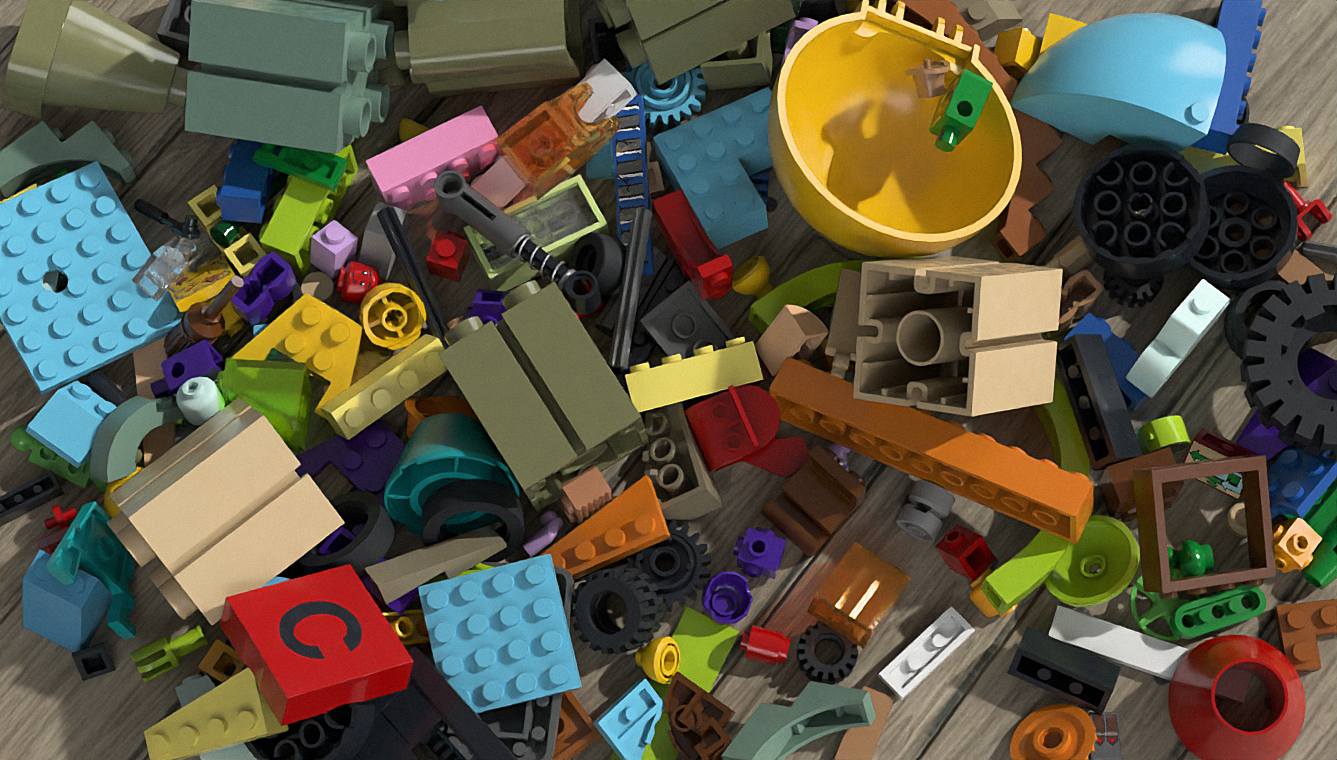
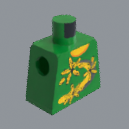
M964 69L945 89L946 93L940 96L929 128L932 134L938 136L935 142L938 149L952 152L955 145H958L974 129L993 82Z

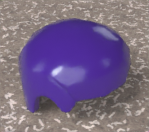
M724 571L708 580L703 588L701 599L702 606L709 619L720 625L735 624L747 616L753 597L748 587L749 581L744 576L735 571Z

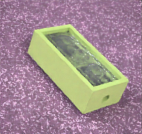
M580 174L503 209L505 213L532 233V242L536 245L542 244V249L548 254L553 253V258L559 262L564 261V264L569 262L576 242L583 235L593 232L610 236L608 224ZM469 225L464 227L468 245L491 290L508 291L541 275L538 270H532L528 262H521L519 256L510 258Z

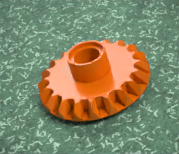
M1053 704L1042 707L1028 715L1014 731L1010 742L1011 759L1088 760V755L1095 752L1094 742L1098 740L1095 732L1096 727L1091 717L1077 706Z

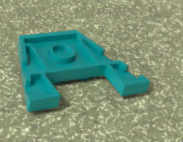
M94 501L82 506L46 564L45 569L64 586L75 583L79 566L83 567L90 575L98 578L112 594L107 625L124 640L133 638L136 635V625H130V611L135 609V597L129 592V580L135 578L134 557L108 526L107 522L112 517Z

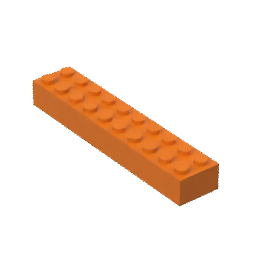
M786 357L769 387L770 396L778 404L780 420L1077 544L1093 513V482L1079 472L1069 473L1059 469L1055 463L1047 459L1037 460L1028 456L1018 447H1006L996 443L989 435L983 433L974 434L965 430L961 424L949 420L945 422L940 420L926 409H914L909 406L853 398V383L844 380V378L830 376L831 371H827V373L821 371L804 359L795 360Z

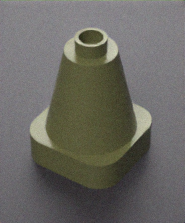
M29 0L5 76L3 109L40 120L47 105L163 115L167 103L184 107L189 69L178 66L180 53L86 0Z

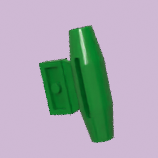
M1337 477L1302 518L1322 538L1312 554V561L1303 569L1302 575L1310 584L1321 590L1337 578ZM1290 514L1279 515L1284 520H1288L1295 517Z

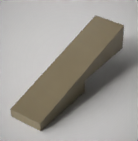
M487 525L366 567L364 570L372 588L387 605L441 573L447 579L454 578L507 546L503 538L493 527Z

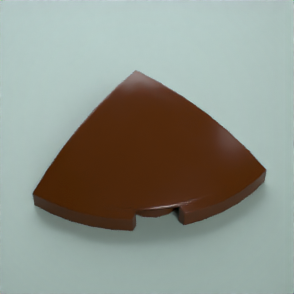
M677 671L668 687L664 712L669 714L671 728L668 731V735L673 746L684 760H699L700 757L694 749L698 742L701 745L703 739L699 726L711 717H714L722 729H724L736 712Z

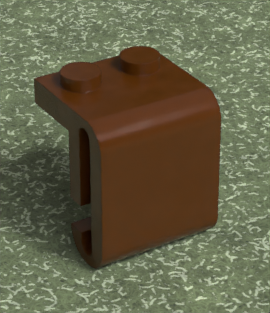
M818 444L808 452L807 463L782 487L783 492L775 500L771 498L761 511V514L809 558L813 557L860 509L864 503L866 493L864 480L855 471L850 470L848 472L839 464L841 462L839 457L829 448L823 450Z

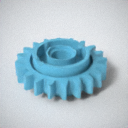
M626 62V70L628 72H621L630 82L637 95H642L644 99L645 121L648 118L650 119L652 129H654L658 121L662 122L664 130H667L671 120L676 126L680 125V117L691 121V110L700 112L701 104L699 101H705L706 92L703 90L707 89V83L705 79H702L704 76L700 68L694 67L664 82L671 86L666 90L656 88L658 82L647 63L631 69Z

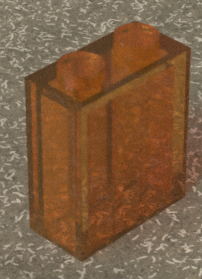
M854 542L816 592L807 612L864 649L903 596L911 578L899 568L890 565L875 555L871 550Z

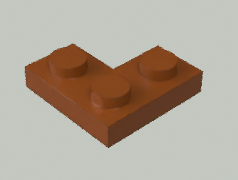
M1337 599L1276 605L1274 613L1281 652L1289 659L1297 673L1320 670L1322 667L1316 637L1337 635Z

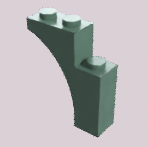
M93 120L67 139H65L56 126L50 129L44 121H41L0 151V192L7 199L39 180L56 175L62 168L68 172H73L96 161L105 175L127 185L136 178L131 167L135 162L124 148L118 151L113 145L116 139L105 126L100 129Z
M810 681L791 707L761 702L721 755L722 759L784 760L800 747L822 736L845 729L870 726L875 720L876 714L869 691Z

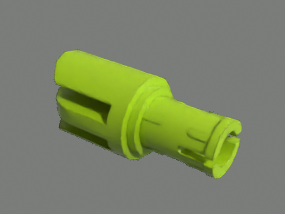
M198 625L196 628L174 639L171 636L167 637L165 635L131 652L129 655L133 661H137L135 667L139 673H143L141 678L146 683L180 666L183 656L209 643L205 634L202 633L200 625Z

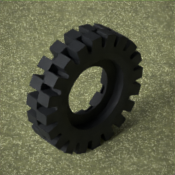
M1324 273L1307 276L1305 283L1301 285L1297 280L1282 287L1277 297L1273 294L1264 303L1260 313L1255 316L1245 339L1241 354L1243 361L1240 365L1241 382H1246L1247 384L1244 394L1250 408L1258 407L1260 412L1257 418L1267 430L1272 426L1276 427L1280 431L1277 438L1289 446H1292L1295 441L1304 444L1303 452L1319 456L1322 450H1330L1331 457H1337V400L1320 397L1309 390L1301 380L1297 367L1299 351L1307 340L1323 332H1337V273H1335L1333 280H1326Z

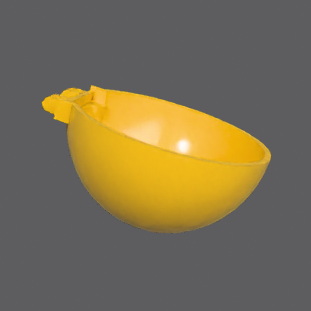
M862 0L853 13L829 19L804 34L785 59L776 78L769 103L767 132L772 165L786 197L795 210L810 226L837 245L863 255L886 259H909L937 254L958 246L978 234L1008 205L1015 192L1022 165V148L1017 122L1002 89L978 60L980 46L974 44L973 47H969L961 43L964 29L962 26L955 25L950 32L949 38L944 36L945 19L938 17L930 31L903 20L905 3L901 1L896 2L890 15L885 12L886 0H875L873 7L868 6L869 1ZM924 59H930V62L938 60L950 62L951 68L948 72H945L944 77L945 89L964 69L993 82L974 129L958 145H955L952 152L938 149L935 145L938 136L929 131L940 96L918 98L913 75L905 74L906 70L924 64Z

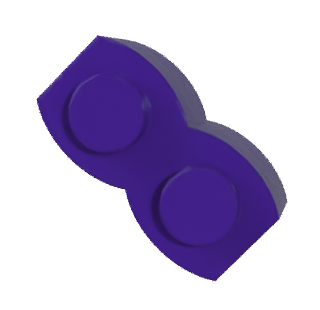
M275 252L267 254L255 265L252 275L243 278V286L231 299L230 303L234 311L248 324L253 326L260 323L269 315L274 303L285 298L294 288L296 278L291 266Z

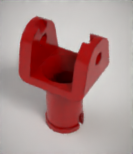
M1287 180L1283 185L1294 200L1298 217V239L1304 242L1312 237V233L1301 219L1302 216L1310 212L1319 222L1326 224L1332 219V215L1320 199H1315L1312 202L1309 200L1305 201Z

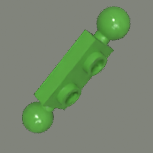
M20 425L12 430L10 434L11 445L19 451L31 449L29 461L48 471H53L54 474L84 489L90 488L92 481H94L96 488L100 492L105 493L108 483L91 477L90 461L76 468L26 432L27 425Z

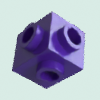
M477 289L473 306L468 307L467 319L478 316L484 325L490 321L493 324L503 319L501 314L507 311L502 304V300L510 292Z
M756 527V530L748 528L745 537L738 536L734 547L733 555L738 556L737 567L742 568L741 572L750 577L760 578L763 575L775 579L785 551L786 540L775 537V533L766 528Z

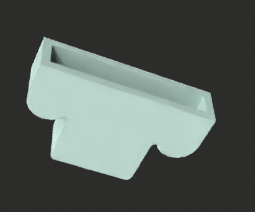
M1202 279L1170 316L1155 340L1141 354L1125 378L1152 398L1218 321L1230 302L1228 301L1230 298Z

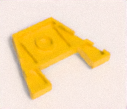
M305 293L233 355L229 362L255 377L272 349L275 348L331 382L314 411L316 414L327 419L320 407L351 386L363 326L309 293Z

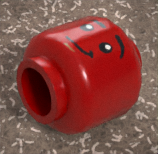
M351 261L346 267H340L335 292L340 293V299L343 302L360 306L366 294L374 287L384 284L385 280L379 279V269L377 267Z

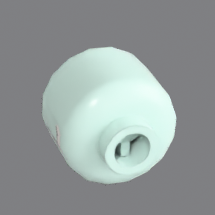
M200 376L187 380L180 386L176 394L178 407L186 420L193 425L202 426L225 407V400L215 382L207 377Z

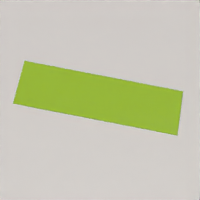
M686 607L672 635L680 650L678 672L709 693L739 631L727 625L715 623L708 616L690 607ZM650 679L649 684L665 703L671 681L667 684H662ZM663 709L660 720L655 724V733L651 744L646 745L641 760H676L679 755L668 735V731L671 730L669 714L664 712ZM614 752L610 760H621V759H620V758L618 757V755Z

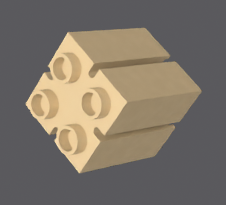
M947 255L862 262L858 325L877 326L879 333L857 336L853 398L901 406L917 405V408L965 416H977L1053 402L1057 341L1042 339L1041 332L1058 330L1063 269L1016 263H999V261Z
M237 398L110 494V498L121 512L109 520L107 524L141 568L157 556L162 564L150 572L148 577L182 620H185L196 610H199L208 622L214 625L222 618L226 597L263 587L345 522L308 473L304 474L301 478L298 476L295 469L301 465L267 418L244 400Z

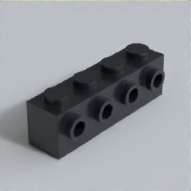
M1074 334L1057 345L1056 363L1093 471L1105 470L1107 466L1142 456L1143 454L1102 335Z

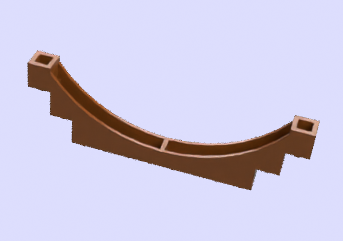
M867 0L870 5H873L875 0ZM886 0L885 12L891 14L896 2L901 1L905 3L903 20L930 31L938 17L945 19L944 36L949 38L950 32L955 25L962 26L964 29L961 43L969 47H973L974 44L980 46L978 60L993 76L1010 104L1019 85L1018 82L1007 74L1000 65L996 54L987 49L980 40L978 32L967 24L960 15L958 7L949 0ZM1012 107L1011 109L1020 133L1022 165L1015 192L1008 205L999 214L996 235L990 240L1007 263L1016 262L1048 236L1044 231L1042 222L1037 217L1032 216L1029 211L1044 201L1055 190L1048 174L1040 170L1038 165L1050 157L1063 144L1054 127Z

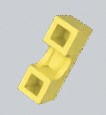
M214 184L190 200L188 204L193 215L199 217V224L236 274L243 279L252 275L255 265L267 254L251 233L248 234L243 226L239 228L238 239L228 248L221 247L213 240L210 235V229L219 220H222L221 206L216 205L217 187Z

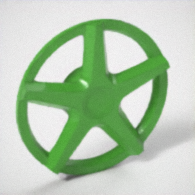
M1169 569L1170 580L1185 578L1179 569ZM1141 575L1131 590L1130 609L1134 620L1146 634L1163 641H1177L1182 638L1178 637L1173 631L1171 636L1161 635L1153 632L1146 625L1161 618L1166 619L1170 626V617L1176 608L1202 599L1201 594H1193L1195 600L1179 597L1160 599L1159 593L1143 591ZM1138 589L1152 600L1151 608L1141 617H1139L1135 605Z

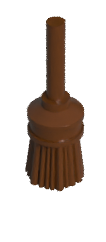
M233 276L211 304L198 302L189 307L180 322L168 332V336L164 340L163 347L169 357L205 339L211 345L218 339L225 329V320L221 312L243 286L244 282L241 277Z

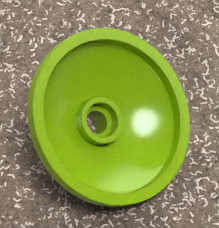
M1092 515L1077 544L1070 543L1056 568L1043 582L1050 593L1065 604L1076 607H1091L1103 604L1119 595L1134 578L1140 558L1137 540L1131 530L1121 521L1109 516Z

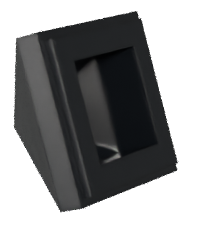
M104 642L72 652V657L83 681L115 670L114 663Z

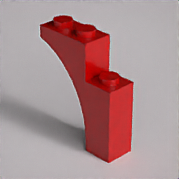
M682 188L652 201V214L684 278H691L701 300L703 301L708 298L715 300L727 294L728 289L732 288L733 264L728 254L719 251L710 240L694 214Z

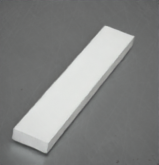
M1059 605L1056 608L1048 633L1049 636L1087 653L1170 681L1180 662L1191 651L1187 648ZM1240 669L1226 670L1216 684L1215 696L1242 705L1252 673Z

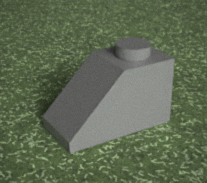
M377 201L365 228L358 262L377 267L379 269V279L387 281L396 262V256L380 224L377 213L391 205ZM394 207L407 235L411 227L408 212Z

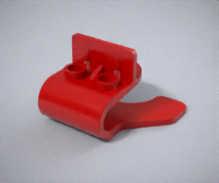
M758 353L757 357L763 380L737 387L731 385L728 389L718 391L716 396L684 411L710 472L722 470L738 462H745L780 477H788L797 473L807 463L809 450L801 437L795 436L788 439L774 438L780 426V410L775 399L766 390L758 387L772 376Z

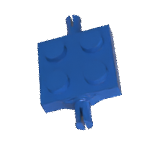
M1288 446L1267 471L1271 522L1280 514H1290L1302 519L1336 479L1337 461L1326 458L1330 454V450H1322L1320 455L1317 456L1303 452L1302 449Z

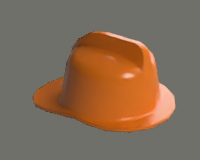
M452 396L409 397L404 403L406 410L409 412L406 431L409 438L420 422L433 415L459 413L476 420L478 418L467 401Z

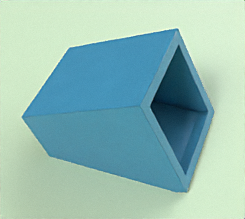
M39 550L23 577V627L71 652L87 648L110 609L112 594L98 578L78 569L75 583L64 586L45 569L52 555Z

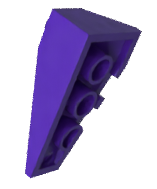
M1313 348L1308 349L1297 359L1301 380L1316 395L1326 399L1337 400V360ZM1257 409L1235 443L1259 455H1265L1267 464L1287 449L1289 445L1277 438L1280 431L1276 427L1272 426L1268 430L1257 418L1260 412Z

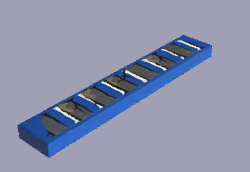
M641 94L636 95L611 119L618 239L625 245L626 249L634 208H646L651 211L644 99ZM651 223L642 276L654 274Z

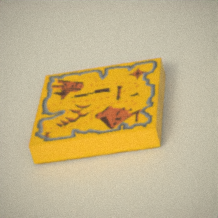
M223 254L167 282L170 287L169 292L180 313H183L191 305L204 302L218 295L229 280L236 275Z

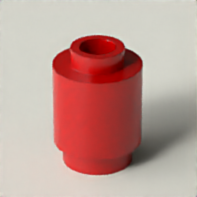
M752 625L751 632L744 630L740 650L746 651L745 658L775 666L776 663L785 664L791 638L783 636V632Z

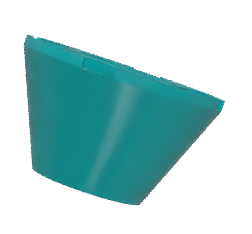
M442 413L426 418L414 429L387 481L384 490V504L387 513L394 522L398 519L408 526L409 532L423 537L422 508L426 499L438 488L459 480L484 479L510 488L519 497V486L511 469L483 426L476 419L459 413ZM468 511L449 517L442 523V526L450 532L461 535L487 525H493L499 520L503 524L504 520L492 513Z

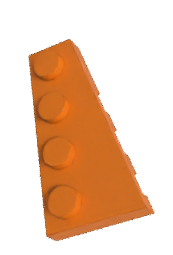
M647 475L642 477L539 556L551 554L554 567L566 569L575 580L670 538L671 536L651 478Z

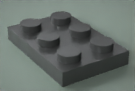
M690 280L685 282L638 321L666 357L681 354L682 360L694 357L693 350L712 345L713 350L717 351L727 348L725 341L736 339L706 300H701Z

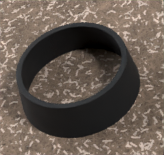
M1244 123L1240 125L1226 146L1228 154L1240 165L1263 170L1275 178L1292 177L1295 173L1300 154V147L1288 135L1272 127L1257 123ZM1257 146L1266 148V149H1268V150H1270V151H1272V152H1274V153H1270V152H1267V151H1265V150H1262V149L1258 148Z

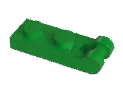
M263 143L261 149H257L252 157V160L262 167L276 169L335 192L348 166L347 159L332 153ZM275 148H281L278 156L273 154Z

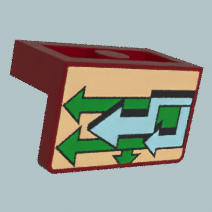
M1202 427L1193 438L1183 463L1259 454ZM1241 472L1195 478V480L1236 500H1239L1243 495Z

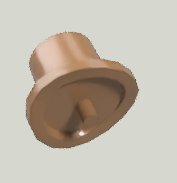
M924 59V64L905 71L906 75H913L918 98H932L946 93L944 77L945 72H948L951 68L950 62L946 60L930 62V59Z

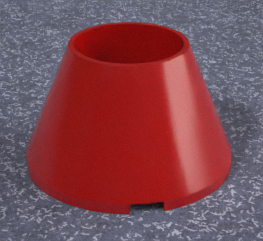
M1223 635L1199 644L1180 662L1169 686L1168 711L1172 726L1179 740L1201 760H1277L1291 748L1300 734L1305 718L1306 699L1299 674L1281 651L1255 637ZM1240 669L1248 671L1258 677L1265 685L1270 697V711L1267 720L1259 730L1255 732L1238 730L1229 725L1218 712L1215 703V688L1220 676L1226 670Z

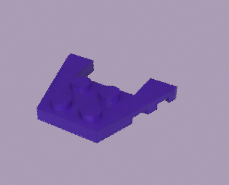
M377 419L349 440L337 436L296 455L295 457L301 465L295 469V472L300 478L308 473L313 480L326 467L332 464L358 491L374 494L385 508V486L406 445L380 419ZM367 521L358 523L351 530L352 534L357 537L364 529Z

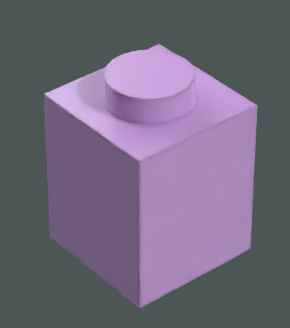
M333 220L312 236L309 261L330 278L334 279L338 276L341 266L346 267L349 262L355 261L358 237Z

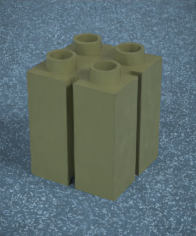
M593 0L608 29L613 26L616 29L625 25L626 30L616 34L615 38L630 68L634 69L647 63L659 85L758 36V34L764 31L766 32L796 17L790 0Z
M532 280L518 286L503 298L502 304L507 311L501 314L502 320L495 324L490 321L484 325L478 316H474L460 322L446 333L444 339L449 347L438 354L535 510L539 512L562 496V484L581 474L588 466L595 465L601 473L647 444L649 440L641 415L556 283L552 282L541 289L538 283Z

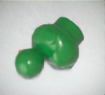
M1185 540L1179 544L1177 550L1167 545L1169 569L1178 563L1181 574L1184 577L1203 575L1205 571L1214 569V558L1209 544L1199 545L1193 540Z

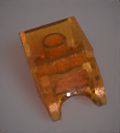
M589 83L580 84L549 102L545 101L495 139L498 153L537 200L585 165L616 134L622 122L617 116L602 119L596 123L585 122L578 116L580 110L594 93ZM542 148L543 151L547 149V152L539 154L537 150Z

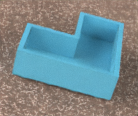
M769 87L653 137L657 160L675 191L682 188L702 228L718 249L768 228L766 206L749 176L773 166L769 152L767 132L769 103L772 95Z

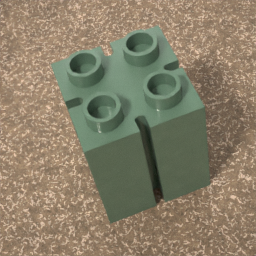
M192 0L188 61L201 62L202 68L200 71L189 70L187 74L185 131L337 154L352 143L354 138L365 137L368 130L374 126V122L383 123L385 121L390 102L389 86L377 83L378 69L374 68V62L377 59L388 60L390 58L394 45L393 21L382 20L383 0Z

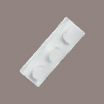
M951 606L885 667L878 677L902 701L975 632V629Z

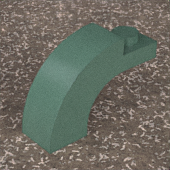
M136 396L115 408L99 428L93 442L90 457L91 477L109 483L127 477L137 471L135 463L136 452L144 436L158 426L185 418L177 402L172 401L170 397L151 400Z

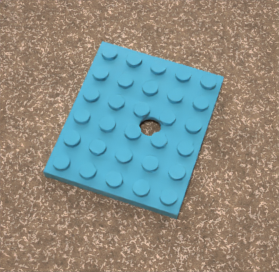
M97 161L0 204V323L40 395L168 336V332L180 322L185 314L184 312L180 313L169 292V285ZM58 271L64 274L68 280L67 287L59 293L46 290L41 281L48 272Z

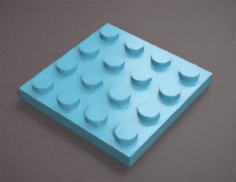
M551 554L418 587L436 669L477 714L582 688Z

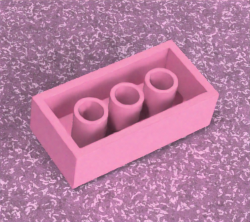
M481 105L366 160V165L373 187L381 202L408 212L413 208V205L423 200L430 201L437 198L434 181L442 172L448 170L457 171L464 176L467 183L471 177L481 172L486 173L494 165V161L502 152L499 136Z

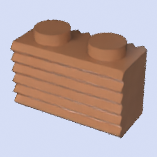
M595 465L561 485L562 496L559 497L562 506L560 508L570 524L575 521L579 526L612 501L611 488Z

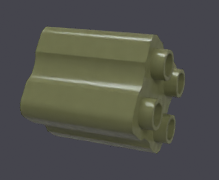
M393 0L396 7L405 6L408 18V30H399L394 33V51L398 68L400 70L409 69L414 85L426 83L429 93L434 98L575 84L585 77L580 0Z

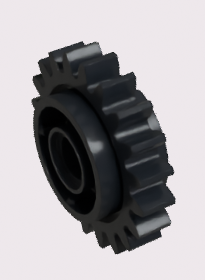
M674 519L668 528L670 538L620 559L628 563L622 565L626 566V569L633 567L639 569V574L646 573L651 577L648 583H656L659 588L655 592L656 596H662L663 603L666 604L669 612H672L673 602L675 601L678 602L680 607L685 608L686 596L696 601L697 594L694 589L703 590L706 585L700 578H710L711 575L710 570L703 568V566L711 564V557L701 556L708 550L707 544L696 545L700 539L699 532L688 536L689 525L686 524L681 530H677L676 520ZM662 559H669L674 563V567L670 571L663 572L657 569L656 564Z

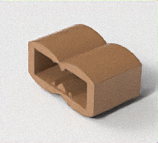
M1088 270L1073 275L1066 282L1064 288L1061 289L1058 330L1044 332L1048 338L1061 335L1070 327L1073 319L1085 316L1095 307L1103 286Z

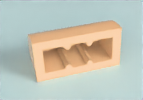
M785 305L754 346L771 375L776 377L786 357L807 361L829 331L823 322L810 311L796 305Z

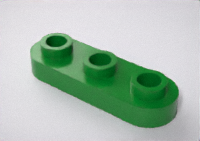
M1242 585L1176 608L1171 614L1170 626L1178 637L1193 639L1259 616L1266 607V598L1259 587L1255 585ZM1242 598L1248 601V609L1243 607L1241 603ZM1212 608L1219 611V618L1213 616ZM1183 617L1189 620V628L1182 624Z

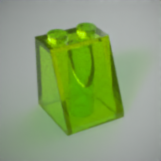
M226 358L224 371H219L218 389L223 391L222 396L225 400V407L237 398H241L267 418L288 448L304 453L313 397L306 363Z

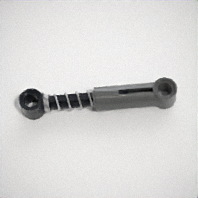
M448 170L437 176L434 181V189L439 206L444 212L455 214L510 258L519 256L521 262H528L532 270H538L542 278H549L551 282H555L563 296L568 299L569 305L574 312L587 315L598 309L601 296L597 279L592 273L568 269L564 266V261L559 262L553 258V253L548 254L542 249V244L536 245L531 241L532 233L467 184L461 173ZM457 190L454 194H447L450 191ZM579 291H589V293L585 295H577Z

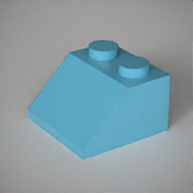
M76 380L56 391L27 426L26 432L78 468L90 461L96 434L105 419L117 407L94 393L87 385Z

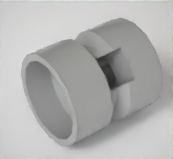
M917 480L908 498L911 504L904 505L896 520V524L903 531L920 540L934 542L943 525L940 518L948 516L955 498L948 491L934 483Z

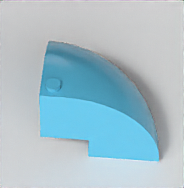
M1132 13L1093 22L1066 35L1037 58L1035 64L1025 73L1017 86L1010 106L1092 145L1110 134L1132 145L1156 144L1180 152L1208 134L1224 78L1226 64L1224 37L1217 28L1202 22L1163 13Z

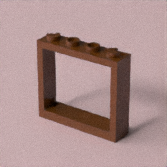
M1241 455L1133 470L1144 592L1159 593L1160 599L1178 597V591L1186 590V594H1202L1207 592V587L1214 586L1215 590H1227L1235 588V582H1243V585L1263 584V578L1276 576L1265 455ZM1241 472L1250 568L1170 580L1162 483Z

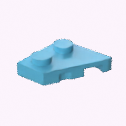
M645 678L639 679L604 711L593 724L621 760H641L646 745L651 744L655 733V724L660 720L665 703Z

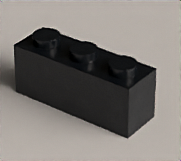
M1027 626L1007 673L1102 715L1115 688L1121 667Z

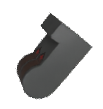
M1088 712L1096 727L1095 732L1098 739L1094 742L1095 752L1088 755V760H1123L1117 712H1103L1102 715L1096 712Z

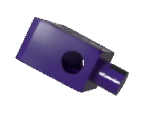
M206 339L164 360L161 363V367L165 377L150 383L151 390L156 399L172 395L176 397L182 384L191 378L200 376L207 377L215 382L221 394L235 389L226 361Z

